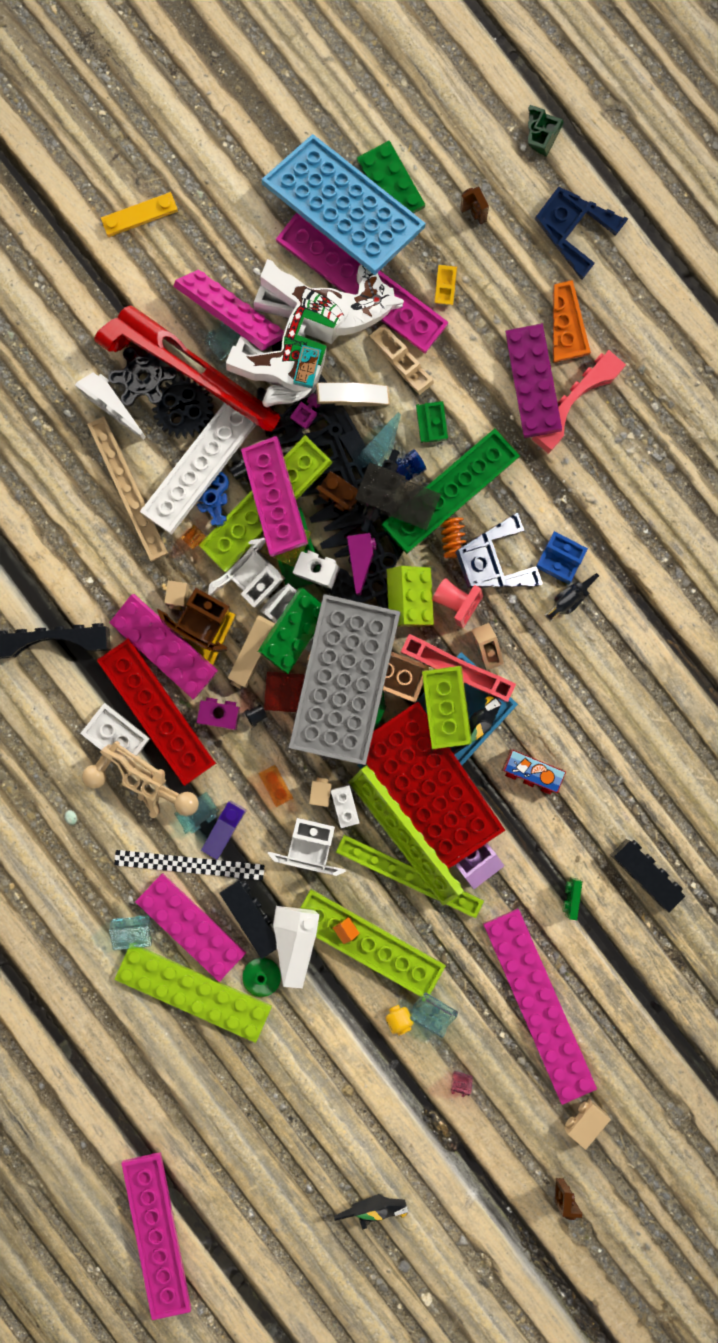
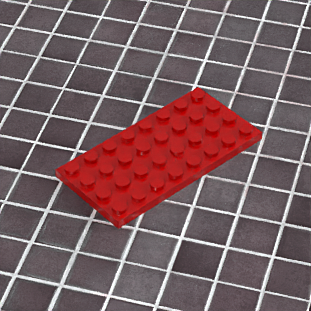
M418 701L373 731L366 764L375 773L378 781L387 788L392 799L399 804L402 812L411 819L413 826L423 835L426 843L435 850L437 857L448 869L506 831L449 747L432 749L428 715Z

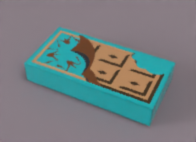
M302 345L293 384L313 388L321 349Z

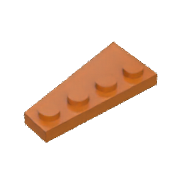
M573 280L554 284L553 363L590 355L591 351Z

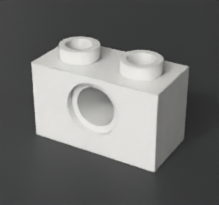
M301 551L293 574L332 589L340 570L336 561L325 557V560L318 558L319 555L312 551L307 553ZM320 564L321 570L317 573H314V567Z
M350 784L331 789L340 827L344 828L359 824L360 821Z

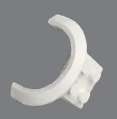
M265 538L251 540L249 544L252 545L245 555L222 577L209 584L208 595L215 594L233 580L243 590L241 595L254 608L259 606L285 579L259 552L266 542Z
M297 818L288 857L268 852L274 862L334 876L346 872L345 869L326 866L335 829L334 826Z

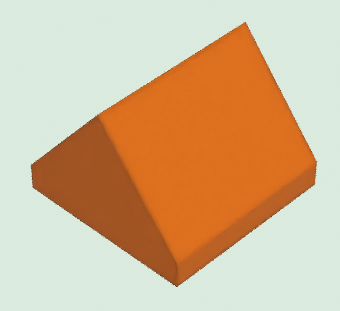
M349 917L333 927L343 944L352 941L359 934V931Z

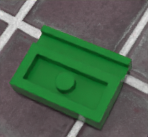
M444 402L416 404L420 443L448 440Z
M570 877L569 882H566L565 893L568 894L567 901L563 902L562 911L565 912L567 918L577 921L583 881Z

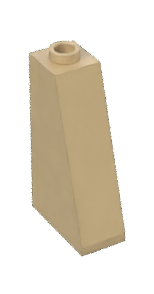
M258 615L228 676V679L232 680L231 685L239 689L242 686L247 688L263 657L257 651L275 623Z

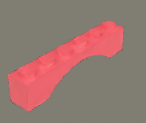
M610 350L605 355L601 353L594 361L596 365L592 369L589 367L583 373L584 379L580 383L576 381L570 388L571 394L568 397L564 395L558 402L562 431L532 438L548 454L564 436L566 417L573 403L589 390L611 384L626 366Z
M411 634L408 635L400 652L433 669L462 666L465 684L497 697V699L504 702L509 701L516 686L515 683L452 656Z

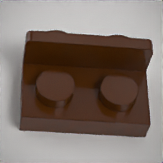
M478 186L463 192L460 210L463 213L471 209L474 220L477 219L481 225L487 222L489 205Z
M331 471L322 484L316 488L320 492L318 495L326 501L331 499L335 502L334 506L342 512L345 509L350 512L362 495L360 490Z
M556 1178L554 1202L560 1213L568 1220L582 1218L583 1213L575 1202V1195L570 1190V1186L567 1185L564 1178Z

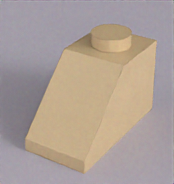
M487 623L472 629L473 639L486 671L504 664L497 636L490 624Z

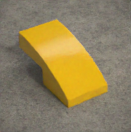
M438 265L434 303L453 305L457 267Z

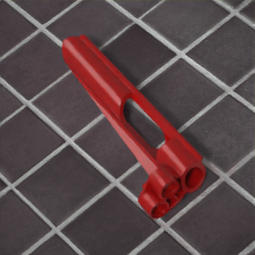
M127 306L121 310L118 318L106 323L97 331L94 337V341L109 352L121 351L128 347L130 341L201 385L266 431H273L280 420V415L270 407L263 406L260 400L188 350L174 334L134 306ZM163 339L206 370L200 374L166 350L163 346Z

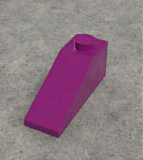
M370 533L347 536L356 597L361 595L372 562L373 550H376L375 538H371Z

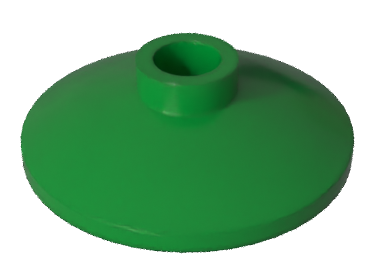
M268 958L253 959L246 965L243 971V984L247 991L254 996H269L280 985V969L274 961ZM258 976H264L265 980L260 982Z

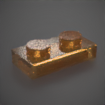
M276 764L258 773L276 807L293 799Z

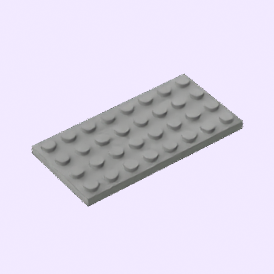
M326 594L323 595L289 748L366 765L399 621V611Z

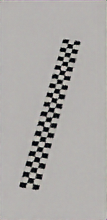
M116 850L114 865L255 880H263L265 867L261 864Z

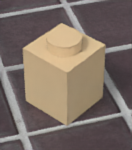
M168 580L164 603L169 605V609L180 610L181 607L186 608L190 585Z
M317 777V781H312L309 804L329 806L332 783H328V779Z

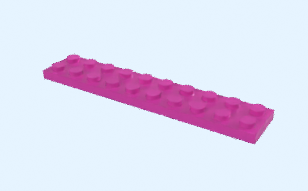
M296 212L278 235L276 242L342 292L358 294L357 274L361 264ZM379 271L378 275L381 281L390 288H393L395 297L404 300L402 308L391 310L381 321L426 354L449 322Z
M517 908L483 923L560 1103L563 1105L597 1090L520 910Z

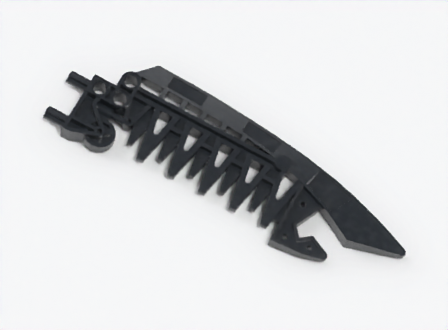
M283 339L272 345L273 352L282 350ZM320 375L318 383H327L324 377ZM262 387L257 389V399L261 402L266 393V390ZM309 397L294 402L283 414L278 413L280 420L273 431L265 430L266 437L284 430L286 434L279 437L280 445L299 442L306 435L322 452L328 448L331 449L333 456L328 458L333 463L320 475L322 476L321 478L314 481L306 489L301 497L319 494L320 492L316 488L322 484L330 471L336 475L341 474L343 480L358 490V486L364 484L368 492L371 484L378 477L379 471L343 405H335V403L321 404L318 409L312 408L317 413V416L309 427L322 419L325 420L328 426L320 431L304 434L303 431L306 429L291 420L290 416L300 402L308 406L307 400ZM275 405L270 406V408L274 410ZM341 443L343 444L344 448L346 449L347 453L349 454L353 462H348ZM356 467L361 479L355 480L352 468ZM381 489L379 492L385 498V502L377 519L380 518L382 524L397 512L388 489ZM361 495L354 505V509L350 512L347 510L344 512H334V509H336L334 506L335 502L331 499L326 501L319 497L313 501L314 506L333 503L310 516L311 524L336 519L323 527L324 531L328 532L344 528L321 542L320 547L322 550L347 545L336 552L334 556L335 558L350 556L348 539H345L344 536L362 526L364 521L362 514L368 501V496L363 498ZM371 522L368 533H370L371 538H375L376 550H373L371 565L376 568V571L373 574H367L361 595L356 597L353 576L351 577L346 570L341 568L332 589L327 588V590L334 597L360 603L376 599L379 607L389 609L388 587L383 574L387 573L388 568L396 567L404 551L385 530L377 533L373 522ZM388 536L395 555L384 552L379 540L380 538ZM391 558L394 564L386 567L383 564V560ZM379 582L382 584L383 589L378 592L374 591L372 585Z

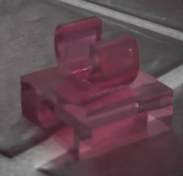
M454 1071L451 1081V1093H461V1097L470 1096L473 1076Z

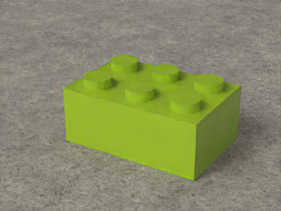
M414 566L388 568V608L400 612L397 627L434 625L431 568Z

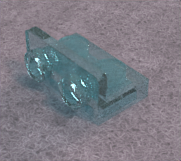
M221 321L219 323L220 327L216 331L213 329L205 336L206 340L203 341L219 360H223L230 353L232 346L237 345L241 336Z
M208 792L198 797V810L193 815L182 816L177 812L174 813L184 828L185 834L189 831L193 834L201 828L199 824L205 820L209 823L217 817L216 813L219 812V809Z
M150 916L111 920L109 933L113 950L152 946L149 926Z
M425 992L413 1005L410 1019L443 1038L447 1027L457 1018L458 1011Z

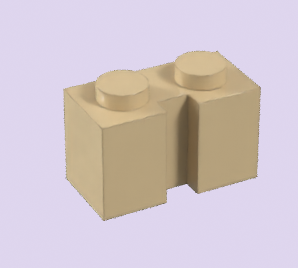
M590 1098L579 1106L578 1111L580 1113L576 1117H570L565 1124L567 1134L585 1150L611 1120L608 1114Z

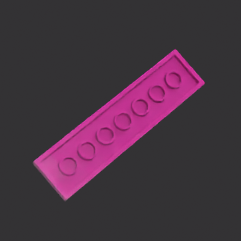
M161 1152L123 1160L121 1164L151 1319L156 1320L189 1313L192 1308Z

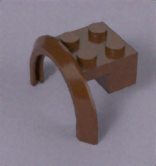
M195 588L186 603L187 608L178 623L174 622L167 613L157 609L162 623L180 636L211 652L227 651V647L219 642L214 644L212 642L227 618L230 606Z

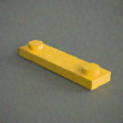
M169 192L101 217L107 236L111 237L178 212L172 193Z

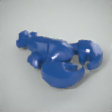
M222 472L211 483L212 486L218 489H207L198 500V502H203V504H197L201 513L208 511L213 517L210 522L212 526L216 525L218 527L224 525V522L227 521V517L221 515V506L227 504V494L224 491L228 490L229 481Z

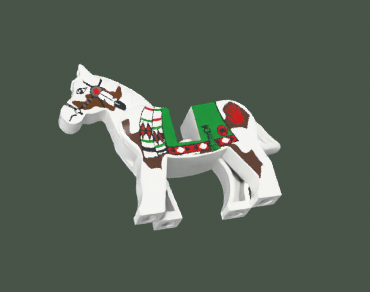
M267 259L261 274V285L254 300V310L289 318L283 336L282 350L263 353L254 348L247 339L240 336L237 345L232 346L226 361V370L253 381H267L273 385L268 387L262 401L265 407L294 403L307 398L316 390V384L319 381L325 362L327 346L305 338V334L332 344L339 335H348L362 331L383 319L391 310L402 308L404 300L394 296L393 288L384 284L378 273L374 275L363 265H360L358 268L357 282L359 290L358 294L354 295L339 292L332 288H309L292 275L281 271L273 261ZM302 345L321 349L313 388L293 384Z

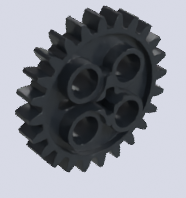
M182 377L179 378V382L172 380L171 385L165 382V389L159 387L163 395L162 402L154 404L157 407L152 408V411L157 413L153 416L155 420H159L157 425L159 427L163 426L162 431L164 433L168 431L170 437L175 433L177 439L180 438L181 434L185 439H187L188 434L194 438V432L196 431L201 434L200 428H205V422L209 423L211 421L208 416H214L213 411L209 410L214 408V404L210 403L213 401V398L208 396L210 392L206 389L204 390L201 385L198 386V383L195 381L191 383L189 377H187L186 382H184ZM188 393H193L194 395L191 399H185ZM171 399H175V400H176L175 403H174V405H172V406H168V405H167V403H168L169 400H171ZM193 411H200L197 417H191ZM176 417H182L179 423H173Z

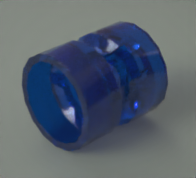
M415 449L406 453L404 459L398 458L395 462L398 464L395 474L403 484L412 480L414 474L418 476L427 470L422 458Z

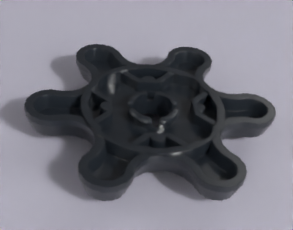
M127 347L123 351V356L127 361L126 367L119 371L114 370L108 376L112 384L125 385V392L121 396L122 404L132 406L136 399L142 395L148 396L151 403L160 404L163 395L159 391V387L165 381L175 380L177 370L171 366H161V360L151 353L140 356L135 348ZM142 373H148L143 381L139 379Z

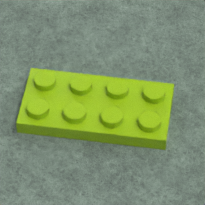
M462 666L422 671L432 749L472 744Z

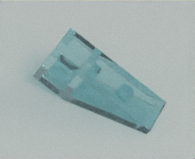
M399 412L358 456L374 473L379 468L381 469L384 460H388L392 452L401 416Z

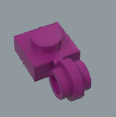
M315 393L309 396L307 400L308 406L300 402L290 416L291 420L306 430L317 416V413L312 408L318 409L321 405L317 404V394Z

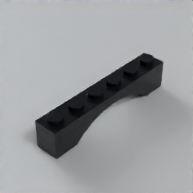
M104 623L92 624V627L87 628L84 625H73V629H66L65 626H56L54 630L47 631L46 628H34V632H27V629H17L15 633H8L6 630L0 631V659L16 658L30 646L48 640L71 641L91 652L111 650L110 629L104 626Z

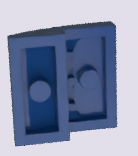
M554 531L536 565L537 569L569 585L588 548Z

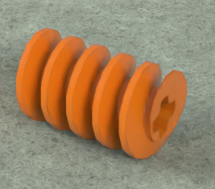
M448 518L440 526L445 528L441 531V534L446 536L442 538V542L447 543L442 548L448 551L443 554V557L449 559L457 558L455 551L460 549L462 544L466 543V540L460 539V537L465 535V533L460 532V529L464 528L465 525L459 524L464 518Z

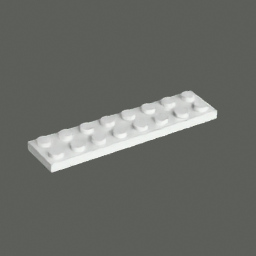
M224 403L141 509L140 513L172 535L256 424Z

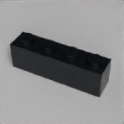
M625 839L610 856L665 911L670 913L685 897L681 892L683 888L675 881L672 883L668 879L670 875L663 868L658 869L654 865L656 861L649 854L644 855L640 851L642 847L635 840L631 842Z
M240 878L223 889L219 894L260 958L263 959L277 949L275 932L270 925L272 920L267 913L263 914L260 907L262 905L258 898L252 897L249 892L251 888L247 881H242Z

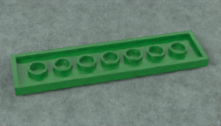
M494 428L382 524V527L400 548L408 554L440 527L444 521L455 514L519 459L520 455Z

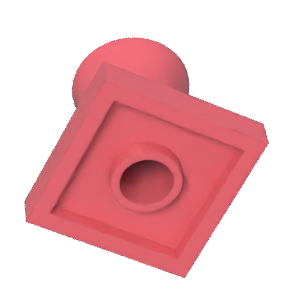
M445 578L437 588L433 596V602L456 611L457 614L454 617L456 624L464 629L482 600L483 593L480 587L474 585L470 593L467 594Z

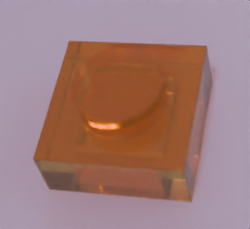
M193 525L181 539L193 550L202 542L206 535Z

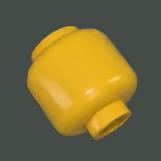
M397 1005L389 1009L390 1013L385 1017V1020L392 1034L401 1036L412 1030L411 1027L414 1021L407 1007L400 1008Z

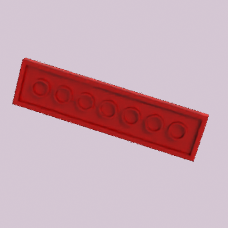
M129 638L97 660L184 786L217 764Z

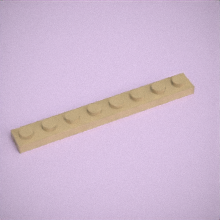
M103 416L88 423L91 434L150 561L153 562L168 555L169 553L155 523L140 513L146 503L106 417Z

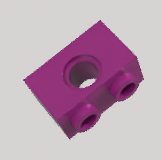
M206 697V701H200L197 723L237 730L240 707L236 706L237 702L225 701V704L217 703L218 699ZM217 708H222L224 711V715L220 719L214 715V711Z

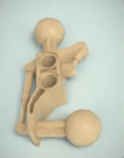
M118 741L104 747L100 751L102 756L96 765L87 766L82 774V781L86 787L91 789L100 788L104 785L107 778L105 770L111 762L115 763L123 776L122 785L139 794L138 799L144 801L145 806L150 811L149 816L151 818H155L160 813L159 797L173 803L176 812L182 816L193 815L198 810L199 801L196 795L191 792L179 794L165 787L164 770H157L140 757L135 756L122 747Z

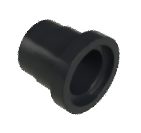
M243 457L238 463L230 467L236 480L248 475Z
M261 705L244 711L253 728L257 726V723L267 718V714Z

